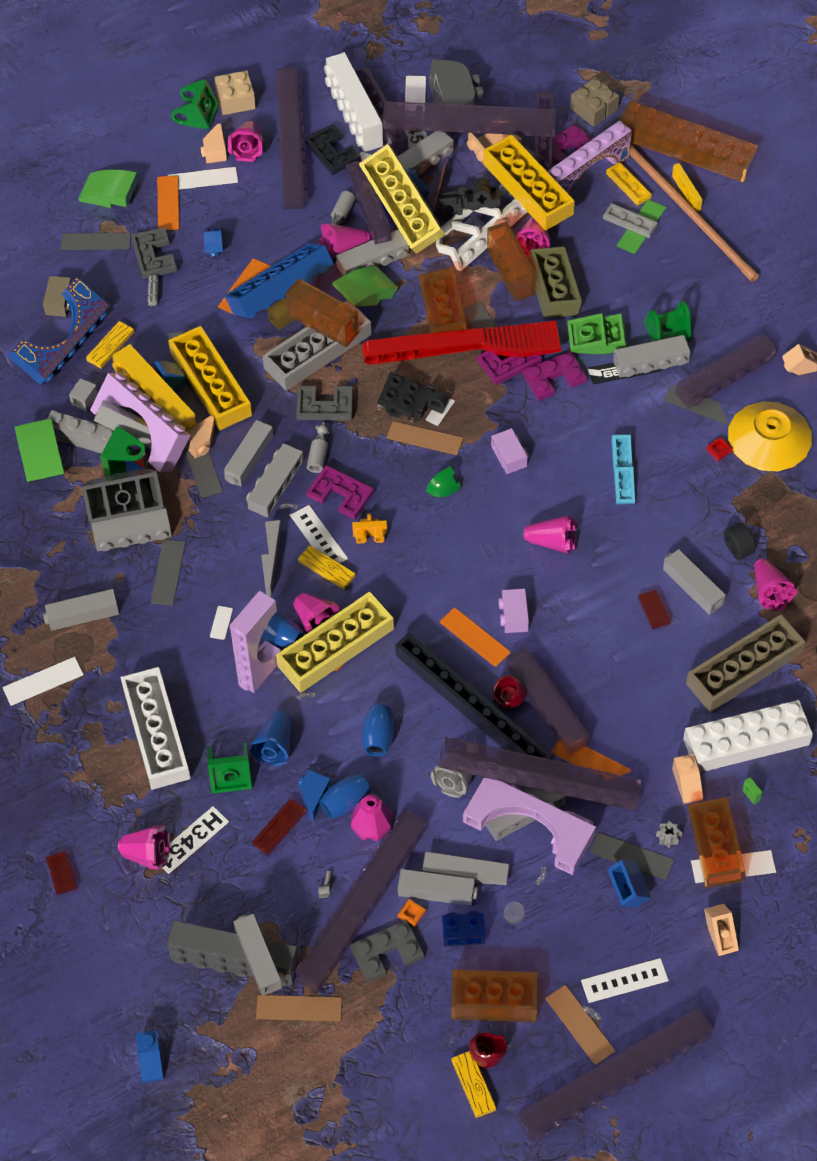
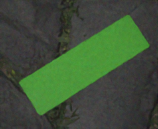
M647 200L638 214L657 222L666 207ZM627 229L616 246L635 254L646 237Z

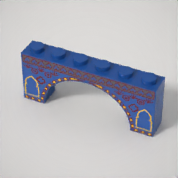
M78 277L61 294L68 302L72 312V326L66 339L56 345L38 346L23 338L7 355L40 385L44 381L48 383L55 375L52 373L54 369L59 370L65 363L63 359L66 356L70 357L75 352L74 346L77 343L80 345L87 338L85 333L87 331L91 333L97 326L95 322L98 319L102 320L108 313L105 310L110 305Z

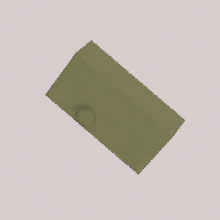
M565 247L531 249L527 264L543 318L578 315L582 301Z

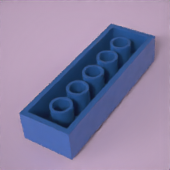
M308 243L224 295L234 315L253 318L258 314V311L271 307L274 301L285 298L286 294L290 291L298 290L304 282L312 281L315 275L328 271V267L333 265V261L325 245Z

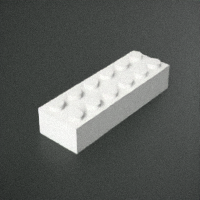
M345 52L326 58L324 70L327 77L325 78V83L327 87L331 88L332 97L337 100L339 110L343 111L344 120L346 123H349L351 134H355L358 147L361 146L363 152L383 147L382 122Z
M159 667L120 677L151 790L189 780L190 774Z
M797 700L685 728L683 740L688 754H694L700 773L808 746L813 734L800 701Z

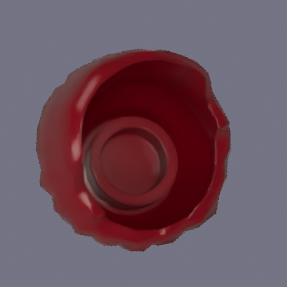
M505 675L500 678L493 687L494 703L504 709H513L520 706L526 697L525 685L520 679L512 675Z
M490 1032L477 1033L469 1041V1054L477 1065L483 1068H492L497 1066L507 1052V1042L501 1035H494Z

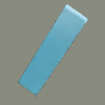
M612 435L611 447L616 504H635L631 435Z

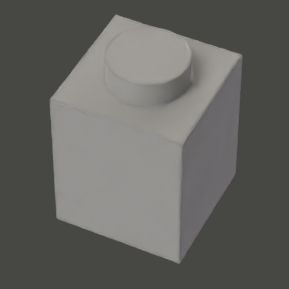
M79 379L69 394L71 405L88 411L98 395L97 387L91 381Z

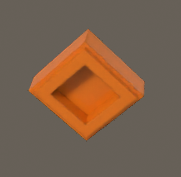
M408 899L397 916L403 921L407 920L408 924L415 928L425 915L426 909Z

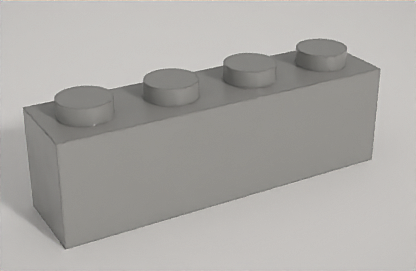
M438 129L399 155L398 158L405 169L411 167L419 175L453 152V140L441 129Z
M398 229L336 255L337 268L343 276L369 266H377L379 268L409 255V245Z
M684 335L614 350L613 362L619 377H630L638 373H648L652 370L666 369L689 363L690 350Z
M53 410L47 418L52 420L56 440L98 453L103 452L114 431L106 426Z
M284 443L280 449L275 451L273 460L266 465L264 474L257 479L255 488L247 495L246 501L248 502L249 510L267 518L270 516L304 462L303 451Z
M166 508L91 523L97 552L172 537Z
M554 777L548 780L543 779L531 789L526 788L522 791L535 795L545 803L550 802L557 808L565 805L566 795ZM508 814L494 818L486 824V827L497 842L535 821V819L520 814Z

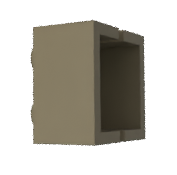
M595 77L586 83L584 88L581 87L571 94L570 109L595 127L605 119V116L609 117L618 110L619 95Z

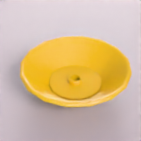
M761 401L747 405L734 415L728 427V442L733 448L734 454L746 465L761 471L779 472L795 467L806 458L812 446V431L806 419L794 408L779 402Z

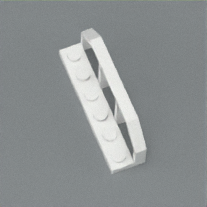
M503 185L499 186L500 196L511 194ZM516 199L509 203L502 211L499 208L490 209L487 207L475 210V212L495 216L480 230L476 226L461 223L473 212L470 209L466 210V208H463V215L456 214L442 226L445 235L436 240L438 252L450 255L456 270L462 271L527 213L526 209ZM451 230L473 235L457 251L454 247L442 244V238Z

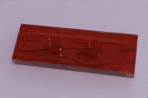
M290 798L252 841V845L269 856L307 813L306 809Z

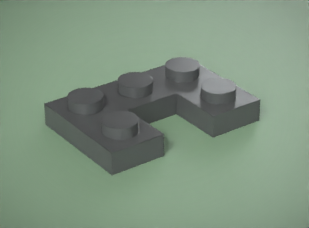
M165 227L131 235L142 279L149 278L150 275L159 276L177 272L173 254L155 257L153 248L169 245Z
M298 386L296 419L352 421V386H334V401H316V386Z
M407 920L350 944V949L367 983L386 976V971L379 957L397 949L405 967L424 959V954Z

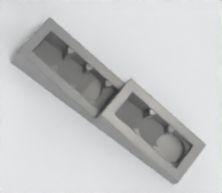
M280 520L265 522L269 554L261 556L266 595L269 597L272 595L281 534Z
M425 852L422 871L475 879L474 883L507 885L510 865Z

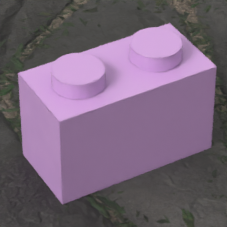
M512 428L491 436V447L506 474L527 467L528 452L526 448H522L520 437L518 434L515 435Z
M525 589L502 590V598H498L499 609L503 610V614H500V625L504 626L505 633L528 632L529 621Z

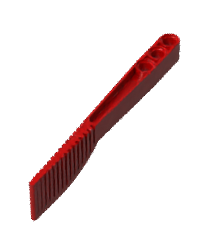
M557 321L526 323L525 325H510L509 327L507 325L505 327L500 326V328L497 326L495 328L490 327V329L487 327L485 330L477 328L369 340L362 344L364 363L369 365L478 349L508 357H528L562 351Z

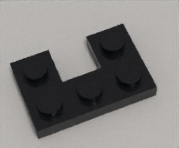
M334 124L305 138L307 146L332 175L361 161V155L352 145L338 153L332 147V144L343 139V134Z

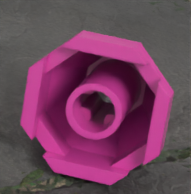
M246 121L228 137V152L231 155L233 153L238 161L253 162L256 160V157L263 153L262 134L259 126L252 121Z
M308 593L298 595L293 603L306 634L340 612L339 606L335 602Z
M367 795L352 811L351 828L361 840L369 838L372 841H379L392 830L393 812L378 796Z
M155 825L126 834L118 841V851L123 857L150 869H161L167 863V861H164V855L169 856L170 852L168 831H163L166 829L164 825Z

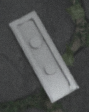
M612 203L603 215L604 220L647 238H650L658 227V222Z

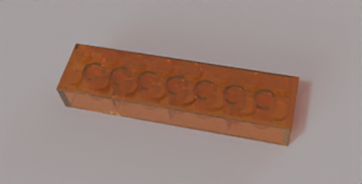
M629 100L619 121L632 130L631 143L741 182L745 181L758 149L756 144Z

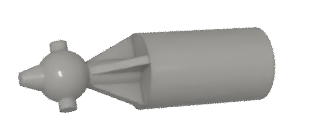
M349 191L341 193L331 213L332 223L330 224L339 225L346 220L356 200L354 194Z
M325 422L320 426H316L318 435L311 443L307 469L313 473H320L324 468L328 448L324 435H329L330 433Z

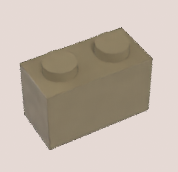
M49 276L43 301L45 315L67 316L70 306L61 294L70 285L71 278Z

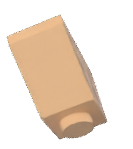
M217 124L203 139V147L200 148L202 157L206 158V163L227 161L221 124Z
M798 344L782 356L785 362L784 366L788 372L802 375L817 371V352Z
M212 415L187 430L190 437L185 447L195 459L207 454L211 449L214 433V417Z
M694 754L674 758L672 770L683 804L703 800L700 773Z
M725 904L704 909L707 927L717 954L721 956L738 951L732 912Z

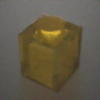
M285 298L267 309L268 320L278 330L283 329L296 320V308L293 303H289Z

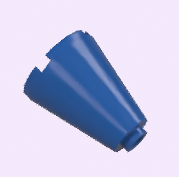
M274 712L252 741L250 752L257 761L261 763L263 761L270 762L269 766H281L287 762L290 754L292 718L287 712Z

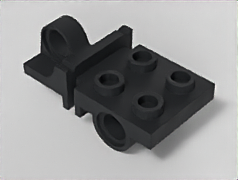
M479 178L473 183V189L467 190V185H464V187L460 185L458 186V191L439 193L441 212L445 217H452L456 212L458 215H463V208L472 211L483 207L496 208L501 205L499 186L490 187L487 179ZM451 205L454 209L451 212H446L444 207Z
M390 371L377 404L384 406L385 411L393 417H400L403 414L408 416V420L414 417L413 422L416 423L417 420H420L425 407L442 414L449 397L441 392H436L434 386L430 384L425 391L423 390L424 385Z

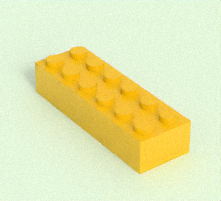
M512 134L483 150V164L545 231L574 215L575 201Z
M201 326L168 340L171 355L179 368L184 370L186 379L208 414L214 417V423L219 431L252 416L249 400Z
M131 344L112 355L114 362L112 366L116 373L120 372L126 375V379L136 384L142 393L147 394L150 400L160 405L161 409L165 413L170 414L175 422L184 426L186 431L196 425L194 412Z

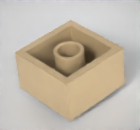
M247 71L214 77L222 115L256 109L254 92Z

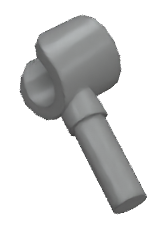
M331 871L326 873L325 886H318L319 898L330 897Z

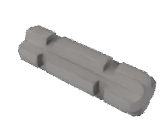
M157 275L149 276V306H157L159 279Z

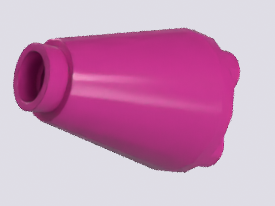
M533 217L527 221L515 238V246L523 258H529L531 249L550 247L548 229L545 231Z
M329 223L321 225L322 238H319V244L325 245L331 259L336 258L338 254L370 241L368 231Z
M567 515L525 526L524 539L535 545L570 554L572 550L577 549L575 531L578 528V521L573 519L572 516Z
M765 558L760 559L754 565L758 600L761 606L766 609L782 611L797 594V590L793 582L772 562Z

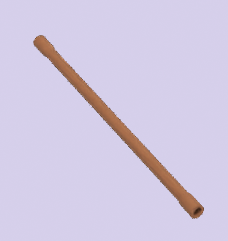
M630 143L629 155L731 259L751 282L756 281L759 274L728 245Z

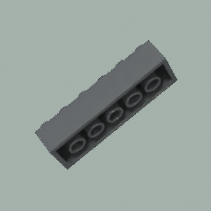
M178 921L173 922L167 946L171 960L175 963H189L201 969L205 967L213 968L219 973L227 971L239 977H254L237 934ZM264 940L281 980V986L293 985L299 963L297 946Z

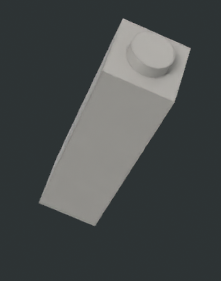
M102 401L95 415V422L112 430H115L116 427L122 428L145 446L152 447L150 431L143 418L108 401Z
M258 420L254 422L224 469L225 480L230 484L242 487L273 439L272 426Z
M679 549L665 557L663 570L709 615L724 605L726 595Z
M113 589L45 605L46 613H43L45 625L49 624L51 631L119 615Z
M401 869L398 896L472 906V899H477L478 887L474 886L475 879Z
M254 914L240 916L236 921H233L235 931L261 995L263 996L281 989V980Z

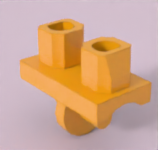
M371 513L367 514V519H360V522H352L353 537H355L357 544L367 542L366 536H374V542L376 543L384 542L385 535H387V521H379V518L371 519Z

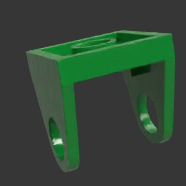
M200 80L182 87L180 96L190 103L174 109L171 113L172 120L180 125L210 129L219 102L207 80ZM184 92H193L195 94L194 98L186 96ZM181 113L187 117V120H180L175 114Z
M685 301L679 302L672 312L658 316L655 310H650L644 319V326L652 342L684 335L686 342L691 341L690 312ZM669 328L672 331L667 333L664 332L663 329Z
M116 427L100 455L104 475L108 476L126 472L125 461L141 459L145 455L144 444L124 429ZM137 445L141 448V452L136 455L128 448ZM144 461L145 469H149L147 462Z
M243 742L244 755L213 759L212 748L207 746V762L212 794L252 789L247 742ZM227 773H233L234 775H232V776H227L226 774H227Z

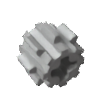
M670 821L667 824H660V830L656 832V837H659L660 840L659 844L667 845L668 848H670V845H678V838L682 837V832L678 829L679 825L676 823L672 824Z

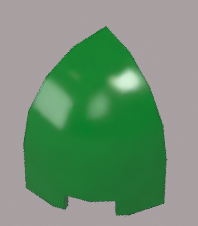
M449 466L434 476L427 485L426 492L435 497H447L460 490V482H456L452 476L455 474L453 469Z

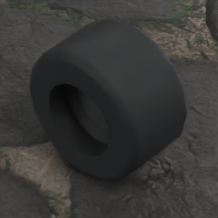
M737 523L724 530L725 543L735 559L740 560L755 553L754 539L744 523Z

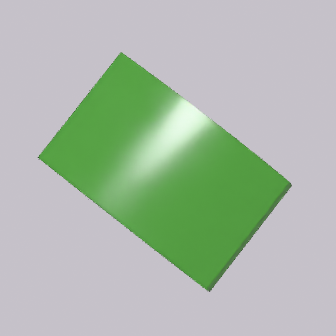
M125 170L92 172L89 174L78 200L112 208L113 204L127 207L138 183L137 172Z
M377 266L355 270L340 277L332 284L354 307L378 305L381 299H392L398 289Z
M601 313L567 321L571 352L609 354L614 353V350L627 347L622 314L603 317Z
M51 418L14 426L27 482L64 474Z

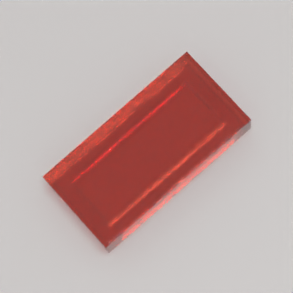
M656 590L638 595L639 603L652 630L670 625L671 620Z
M66 851L46 857L57 896L77 890Z

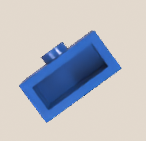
M620 860L607 869L621 906L638 908L651 899L636 861Z

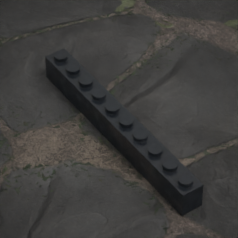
M408 633L395 644L396 657L537 779L551 767L552 755L411 633Z

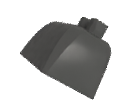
M432 59L429 85L441 130L446 131L472 118L475 99L482 98L483 89L482 87H473L479 86V75H470L468 68L464 64L456 61Z
M150 469L103 476L89 480L82 486L90 523L160 510L164 507L157 472Z

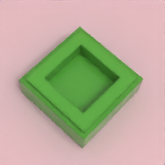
M750 777L744 781L743 792L755 805L760 802L762 791Z

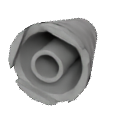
M464 743L431 772L432 782L435 786L439 785L442 788L441 792L455 798L466 794L480 756L477 746L472 743Z

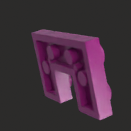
M573 124L536 147L535 152L556 166L567 158L563 153L565 150L572 146L578 150L592 139L576 124Z
M486 351L476 356V361L496 386L522 373V370L542 363V358L540 355L509 357L501 361L495 353Z
M571 351L522 370L523 377L538 401L555 394V390L549 380L563 375L570 388L587 382V376Z
M325 466L306 494L307 497L321 504L325 502L332 491L346 497L339 507V513L355 520L373 495L374 488Z

